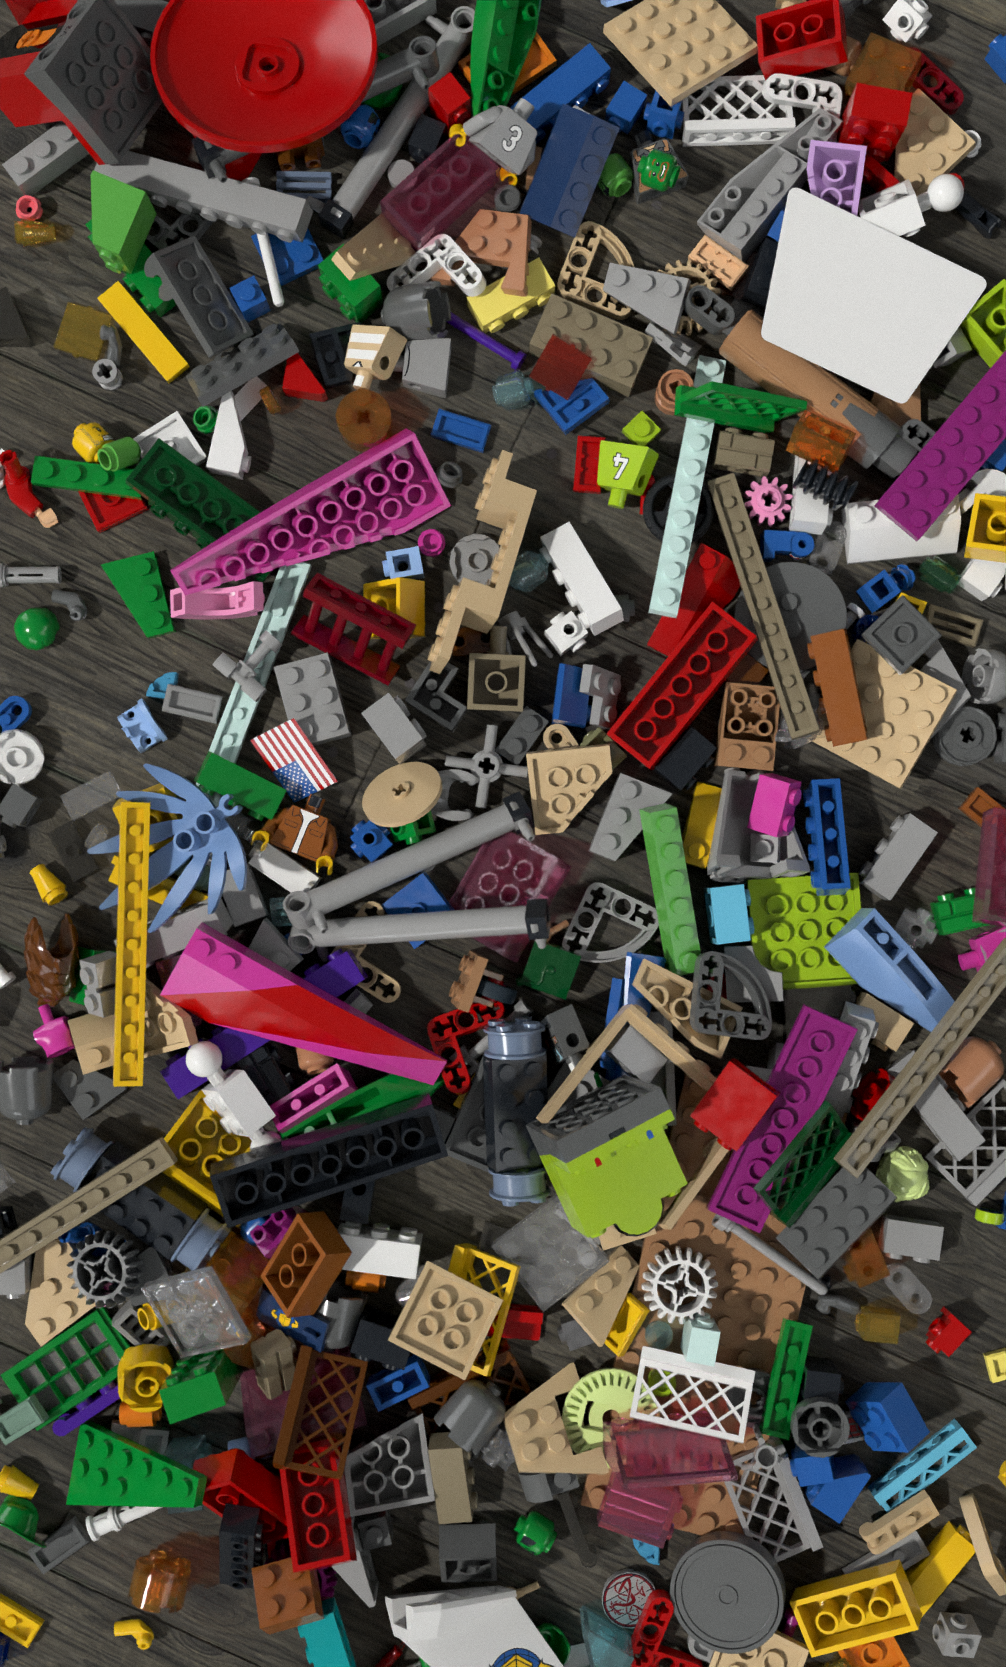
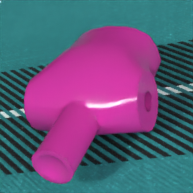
M49 1004L40 1006L38 1010L44 1025L34 1030L33 1036L37 1044L45 1050L47 1058L58 1057L75 1048L67 1021L69 1019L66 1016L54 1019Z

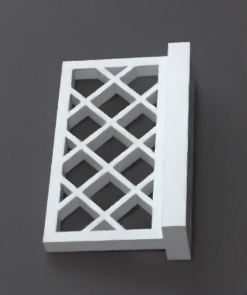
M763 75L720 76L700 88L703 93L697 99L689 95L682 100V111L685 112L682 135L683 147L775 144L796 127L792 106L772 103L765 110L755 102L762 95V86L765 82ZM791 84L784 90L789 91ZM752 85L758 91L750 98L741 90L744 86ZM718 86H725L731 92L723 99L714 90ZM735 95L745 102L739 110L728 103ZM708 96L718 103L711 111L701 104ZM778 106L786 113V118H774L770 112ZM751 107L759 116L756 119H747L743 113ZM696 108L705 117L702 120H689V114ZM724 108L732 117L730 119H719L715 114Z
M643 1346L630 1418L743 1443L755 1371L715 1362V1366L687 1362L682 1354ZM645 1367L657 1369L663 1380L649 1388L643 1379ZM663 1371L671 1372L672 1374L666 1377ZM677 1374L684 1375L691 1385L680 1394L676 1393L668 1381ZM690 1377L700 1380L694 1383ZM704 1381L713 1382L719 1393L707 1401L697 1388ZM666 1383L674 1398L661 1406L652 1391ZM643 1384L646 1391L640 1395L641 1386ZM719 1384H724L728 1386L722 1390ZM733 1387L746 1389L744 1401L734 1408L725 1393ZM694 1389L703 1404L689 1412L680 1398ZM649 1394L657 1409L649 1415L637 1412L639 1400ZM722 1395L731 1410L717 1419L708 1404ZM676 1400L686 1414L678 1421L670 1420L663 1410ZM704 1407L714 1420L713 1423L705 1428L698 1426L692 1418L693 1414ZM743 1407L742 1416L740 1417L737 1410ZM661 1412L664 1418L656 1417L654 1415ZM734 1414L740 1423L739 1435L726 1433L720 1422ZM689 1418L692 1425L682 1422ZM717 1425L720 1431L713 1430L711 1428Z

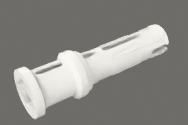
M111 1506L107 1512L95 1517L92 1515L86 1517L88 1534L95 1542L100 1539V1536L113 1530L118 1532L122 1530L124 1524L163 1507Z

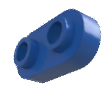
M11 696L0 705L2 732L19 729L29 720L32 708L26 699L19 696ZM17 706H21L22 713L16 716L14 709Z

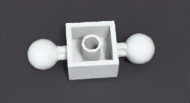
M942 174L932 180L927 192L916 196L908 179L859 200L858 211L862 219L897 236L904 235L907 237L920 231V227L925 226L921 212L931 208L940 212H948L955 209L962 201L964 188L962 182L956 176Z
M200 1041L192 1045L186 1054V1065L192 1074L198 1077H207L210 1081L202 1089L206 1095L203 1099L213 1112L216 1110L222 1119L219 1122L224 1130L229 1134L233 1133L249 1137L252 1141L250 1151L283 1141L279 1134L264 1130L263 1126L276 1115L244 1070L232 1069L223 1072L221 1069L222 1053L214 1043Z

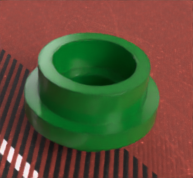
M212 406L199 407L193 415V422L196 428L202 433L213 432L218 410Z

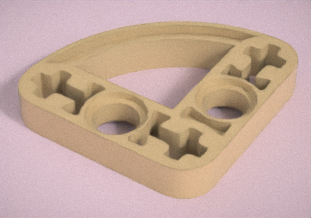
M592 221L584 222L578 229L557 282V292L561 298L616 320L626 319L632 309L625 306L626 308L617 311L615 304H618L619 301L610 297L608 307H604L607 299V294L603 291L604 284L587 278L600 243L614 255L619 265L634 267L631 256L623 243L607 228ZM590 230L593 231L594 238H590L586 249L582 247L585 239L584 234H587ZM578 254L583 255L587 260L586 265L580 268L575 267L571 262V259ZM572 273L576 275L573 284L574 288L567 292L565 291L564 284H568ZM596 289L602 293L603 298L599 302L594 303L589 301L587 293L590 290Z

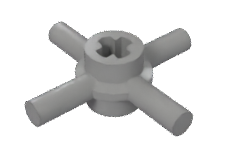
M487 725L484 750L476 753L472 759L446 755L445 766L469 769L472 775L479 778L475 807H487L490 783L496 781L501 774L527 778L528 767L505 764L502 762L501 757L494 752L498 726ZM485 759H489L490 764L495 766L494 770L489 771V774H484L483 768L479 767V764L484 763Z

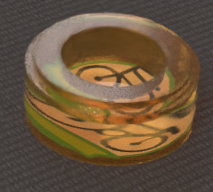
M266 386L260 389L259 394L268 411L273 415L282 410L271 388Z

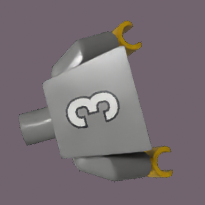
M520 98L513 110L502 105L493 106L475 115L463 125H453L450 128L449 137L460 134L461 136L456 139V145L461 147L466 142V136H471L469 141L502 167L499 171L501 181H504L509 176L508 183L515 186L517 184V175H521L535 160L537 130L526 122L534 110V106L523 98Z

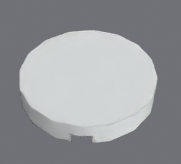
M19 729L2 732L0 734V780L9 784H25L36 778L42 770L45 758L43 746L39 740L29 732Z

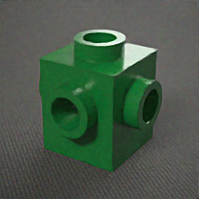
M431 810L412 823L390 827L394 842L406 840L407 845L423 841V835L436 832Z

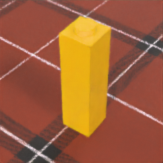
M948 1521L928 1545L927 1550L930 1555L912 1565L905 1573L922 1612V1617L975 1554L970 1533L961 1524L956 1527Z

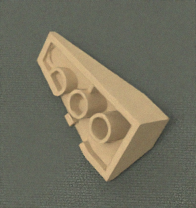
M643 959L632 985L694 1047L721 1059L730 1037L701 1034L695 1032L690 1025L693 982ZM702 987L700 995L704 1000L708 1001L712 998L713 992ZM721 997V1010L742 1011L743 1007ZM705 1013L704 1017H699L698 1019L699 1023L703 1024V1028L705 1024L716 1025L717 1019L705 1018ZM728 1016L724 1022V1026L729 1032H733L737 1022L733 1016Z

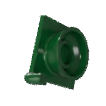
M535 941L524 973H519L516 978V985L518 987L526 985L566 1000L582 955L568 951L559 945L546 943L547 946L544 949H540Z

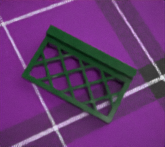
M827 1101L823 1102L753 1188L770 1210L769 1214L788 1228H791L841 1166L833 1158L852 1135L832 1104ZM826 1117L825 1124L821 1125L822 1120ZM822 1133L820 1142H817L819 1134ZM808 1139L807 1146H804L805 1141ZM804 1155L803 1163L799 1164L801 1156ZM791 1160L789 1168H786L787 1163ZM787 1177L785 1185L781 1186L783 1178ZM773 1182L771 1190L765 1191Z

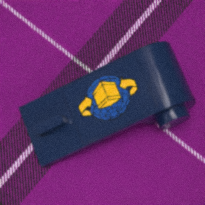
M264 1282L256 1310L257 1318L321 1353L324 1350L330 1321L315 1313L314 1315L287 1318Z

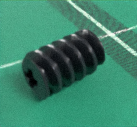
M807 459L794 481L793 488L797 489L804 484L803 494L806 495L813 489L814 500L824 495L823 505H827L833 500L834 511L841 506H844V510L858 486V481H854L848 486L847 475L837 480L838 470L828 475L829 465L826 464L819 470L817 469L818 459H815L811 464H808Z

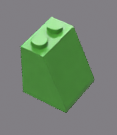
M93 170L91 173L93 245L108 269L119 274L122 271L131 274L155 219L156 212L145 191Z

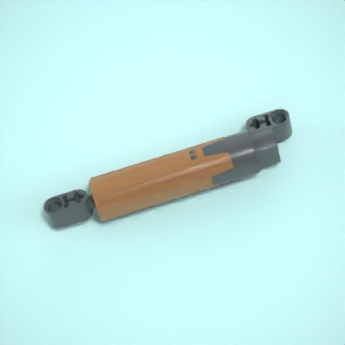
M697 285L689 291L684 304L685 313L713 335L725 334L727 336L719 348V354L768 393L807 401V410L796 413V415L865 469H868L873 464L889 478H895L936 433L917 419L909 420L900 427L831 371L764 340L761 336L764 318L754 310H748L737 322L734 320L735 313L733 308L709 288ZM693 297L701 298L704 306H695L691 299ZM709 307H712L713 309H712V310L710 311V313L707 315L706 312H707L708 308H709ZM722 316L724 319L720 323L717 322L716 318ZM909 430L912 431V433H913L912 436H911L912 439H910V438L908 437V435H909V433H910ZM923 439V440H924V443H922L920 446H918V444L921 443V442H922L921 440Z

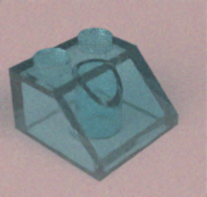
M582 1605L580 1608L582 1635L590 1667H630L634 1660L630 1634Z

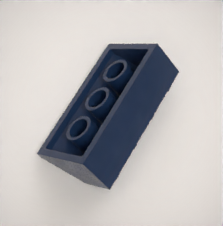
M562 104L519 214L528 215L530 219L575 238L620 128L596 116Z

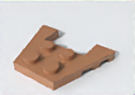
M480 209L455 243L473 263L507 267L508 270L501 285L504 294L527 297L528 287L526 280L527 276H529V265L527 262L528 252H530L532 226L530 217L524 214ZM456 261L451 269L458 270L463 266L464 261ZM443 268L430 278L431 281H438L441 285L455 286V282Z

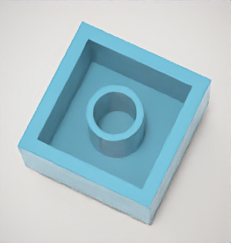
M744 884L704 888L710 943L718 945L751 941L750 934H754V923L752 917H748L747 906H751L749 889H744Z

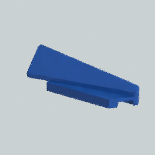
M627 952L624 978H612L605 1028L621 1007L625 1005L637 1004L648 1013L647 1017H649L652 1004L632 983L643 959L664 968L666 963L664 957ZM605 1052L601 1054L600 1065L606 1069L605 1078L608 1081H612L622 1075L629 1076Z

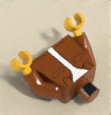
M310 794L304 809L292 805L290 808L284 807L274 815L272 820L268 819L261 830L253 834L251 845L256 840H260L263 842L260 851H264L267 848L269 839H271L270 844L315 861L317 873L320 867L326 866L328 867V875H331L333 861L338 849V840L335 827L330 824L331 819L320 815L325 799Z

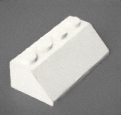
M957 494L917 542L874 506L878 500L848 503L845 509L841 510L847 564L957 553L961 525L959 494Z

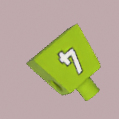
M601 440L597 483L603 489L611 492L608 506L624 509L627 494L643 495L658 459V453L646 446Z

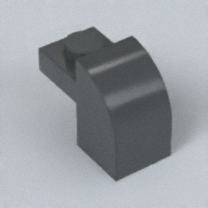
M517 1467L520 1482L528 1502L540 1503L553 1500V1495L580 1487L577 1474L519 1473Z

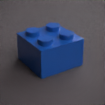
M866 1382L845 1401L850 1409L851 1417L860 1427L864 1434L865 1442L873 1451L909 1453L930 1433L902 1382Z

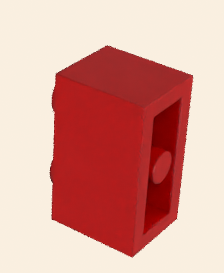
M451 72L428 88L430 114L435 120L446 124L447 136L449 137V131L453 125H463L471 119L470 97Z

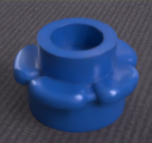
M900 564L897 568L891 570L890 574L897 581L901 591H908L913 587L916 576L914 571L909 569L907 565Z

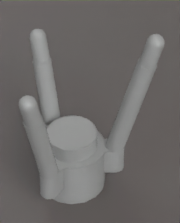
M518 611L511 612L498 620L500 626L508 627L506 652H509V655H512L508 636L511 640L518 639L532 666H537V662L522 636L525 633V629L549 658L553 657L552 652L529 626L525 617H520Z
M753 1424L752 1428L759 1444L754 1450L755 1461L754 1463L741 1465V1470L754 1469L758 1471L760 1468L768 1470L775 1467L777 1463H783L788 1457V1453L783 1452L778 1455L771 1444L765 1443L758 1426Z

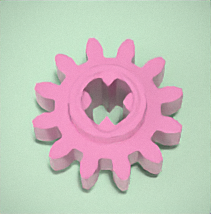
M763 476L760 485L753 481L750 485L752 491H745L743 495L746 499L750 500L744 503L746 509H751L748 517L749 519H752L754 516L758 517V526L764 520H767L768 526L772 527L775 522L774 518L782 522L785 519L782 512L788 513L792 508L790 505L785 504V502L790 501L793 496L791 494L784 495L783 493L788 485L784 484L778 487L777 477L771 483H768L767 478ZM765 497L771 498V505L769 507L764 505Z

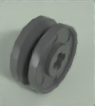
M971 706L961 707L933 736L934 747L938 755L947 763L955 766H970L987 758L992 752L997 739L996 727L990 716L981 709ZM964 731L967 732L966 738L969 739L965 742L962 741L963 736L960 734Z

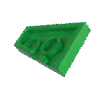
M154 551L101 564L148 639L175 633L157 556Z

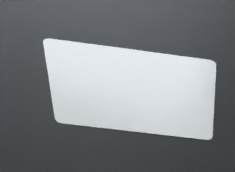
M792 188L787 197L761 336L764 340L902 404L908 401L986 288V280L972 271L800 188Z

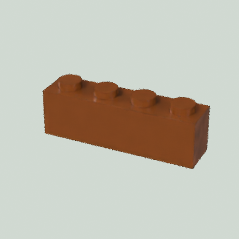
M847 629L810 636L811 643H807L810 659H815L817 670L813 671V677L816 687L821 686L823 697L819 698L821 714H826L829 725L824 726L827 742L832 741L833 747L868 740L869 736Z

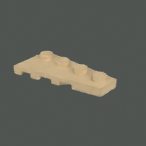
M381 213L342 246L331 260L351 281L400 266L416 252L411 247L410 242L401 236Z

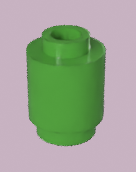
M124 437L104 444L98 450L97 456L103 469L117 471L137 464L140 460L141 448L131 437Z

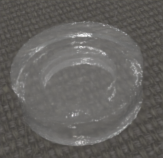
M98 823L88 835L84 846L90 849L104 842L109 832L108 828Z

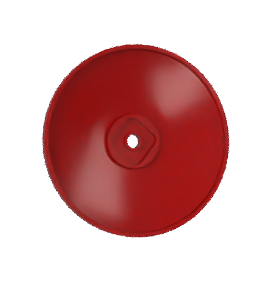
M170 0L161 13L153 32L150 60L154 81L164 105L177 122L190 133L212 145L228 150L246 153H272L290 150L314 142L339 127L353 114L367 95L373 82L378 60V44L374 21L364 0ZM266 65L275 66L270 71L262 70Z

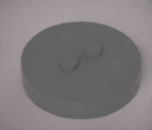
M798 562L778 563L767 567L766 571L800 673L802 674L817 668L815 659L811 660L808 653L807 643H811L810 636L846 628L847 613L845 601L835 582L821 570ZM741 591L736 603L734 619L757 636L743 591ZM758 640L747 654L768 669Z
M716 1531L696 1538L683 1550L671 1578L670 1597L679 1623L694 1640L717 1652L739 1654L757 1649L773 1636L782 1618L786 1589L784 1577L778 1563L763 1545L741 1533Z

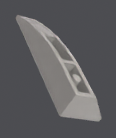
M819 108L731 178L699 218L697 225L709 238L745 263L767 236L780 211L786 206L789 191L792 188L801 189L808 180L806 168L810 141L832 142L843 125V121L824 109Z

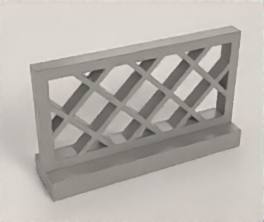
M1001 1079L966 1114L969 1120L972 1118L976 1120V1114L980 1110H991L992 1127H981L983 1130H992V1146H978L972 1151L973 1166H957V1160L953 1159V1166L941 1165L934 1158L941 1149H945L940 1141L924 1156L974 1206H977L1006 1177V1147L996 1145V1130H1006V1127H996L995 1111L1006 1110V1107H995V1095L1002 1088L1006 1090V1081L1004 1079ZM991 1100V1107H984ZM976 1149L992 1150L993 1161L988 1166H977ZM997 1150H1003V1151L997 1156ZM946 1169H953V1176ZM957 1169H973V1181L966 1188L957 1181ZM977 1169H984V1170L977 1176Z
M769 1437L766 1443L771 1444L778 1455L786 1452L779 1438ZM755 1448L717 1464L744 1534L750 1538H757L756 1541L760 1544L765 1541L774 1545L775 1547L771 1555L776 1562L809 1548L813 1552L823 1548L797 1478L792 1475L788 1457L783 1463H777L773 1467L775 1475L771 1474L772 1469H765V1471L761 1469L758 1471L754 1469L744 1470L739 1482L730 1479L726 1470L736 1465L741 1467V1465L746 1464L744 1463L745 1461H748L747 1463H754ZM750 1471L762 1475L757 1489L745 1485ZM768 1478L779 1483L775 1497L763 1492ZM732 1485L737 1487L735 1492ZM742 1489L755 1494L749 1508L738 1502ZM760 1496L773 1501L767 1515L755 1510ZM778 1504L789 1509L785 1522L773 1518ZM742 1511L747 1512L746 1517H744ZM752 1515L765 1520L760 1533L749 1530L748 1525ZM770 1522L783 1527L778 1540L765 1536ZM788 1530L798 1533L801 1542L792 1546L783 1543Z

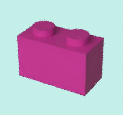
M774 773L760 774L747 828L773 837L789 835L795 824V818L793 817L795 807L801 799V782Z

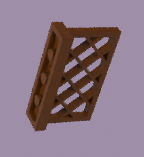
M506 1338L499 1343L491 1376L486 1377L470 1370L466 1379L463 1380L443 1369L430 1376V1386L408 1397V1402L412 1409H415L417 1415L423 1413L424 1427L429 1437L431 1433L436 1432L438 1424L434 1420V1416L424 1413L421 1406L429 1402L440 1405L439 1411L448 1401L449 1392L457 1390L467 1380L482 1377L489 1379L493 1383L496 1381L508 1385L505 1396H500L505 1404V1412L521 1401L509 1399L513 1387L525 1390L527 1396L533 1392ZM483 1350L478 1352L475 1361L478 1365L484 1367L487 1357ZM510 1362L514 1369L511 1379L498 1376L499 1367Z
M301 1345L273 1458L274 1468L291 1469L342 1480L367 1371V1361L325 1352L320 1353L313 1350L312 1347ZM317 1359L329 1361L334 1369L321 1379L315 1371ZM334 1362L341 1363L342 1365L337 1368ZM349 1365L360 1367L359 1378L348 1385L340 1371ZM337 1374L345 1387L330 1396L323 1383ZM314 1375L317 1382L311 1385L312 1378ZM320 1385L328 1399L313 1408L308 1400V1395L310 1391ZM357 1385L356 1392L354 1395L351 1388ZM348 1391L353 1399V1405L341 1414L333 1400ZM331 1403L338 1417L323 1425L316 1412ZM306 1404H307V1406L309 1407L310 1411H308L307 1413L304 1414L305 1407H306ZM313 1414L321 1428L306 1438L301 1429V1424L303 1420ZM350 1414L349 1423L347 1424L344 1418ZM341 1420L347 1430L346 1436L334 1443L327 1429ZM324 1432L332 1446L317 1455L309 1441ZM300 1433L303 1440L297 1444ZM344 1443L341 1454L337 1447ZM306 1444L314 1458L305 1464L294 1463L295 1451ZM335 1450L340 1459L338 1471L325 1469L320 1459ZM317 1462L320 1468L311 1465Z

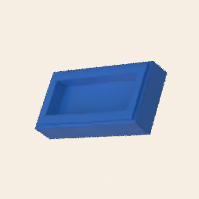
M439 409L431 437L483 453L491 425Z

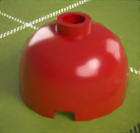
M878 1069L880 1072L876 1074L872 1071L867 1073L860 1080L858 1088L854 1089L852 1093L856 1099L850 1111L852 1115L861 1121L864 1120L895 1080V1077L884 1069Z

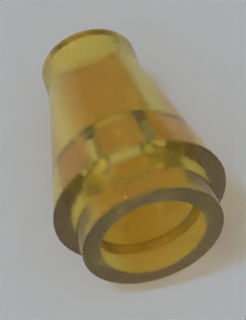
M24 218L14 223L16 244H23L26 247L56 241L55 224H46Z

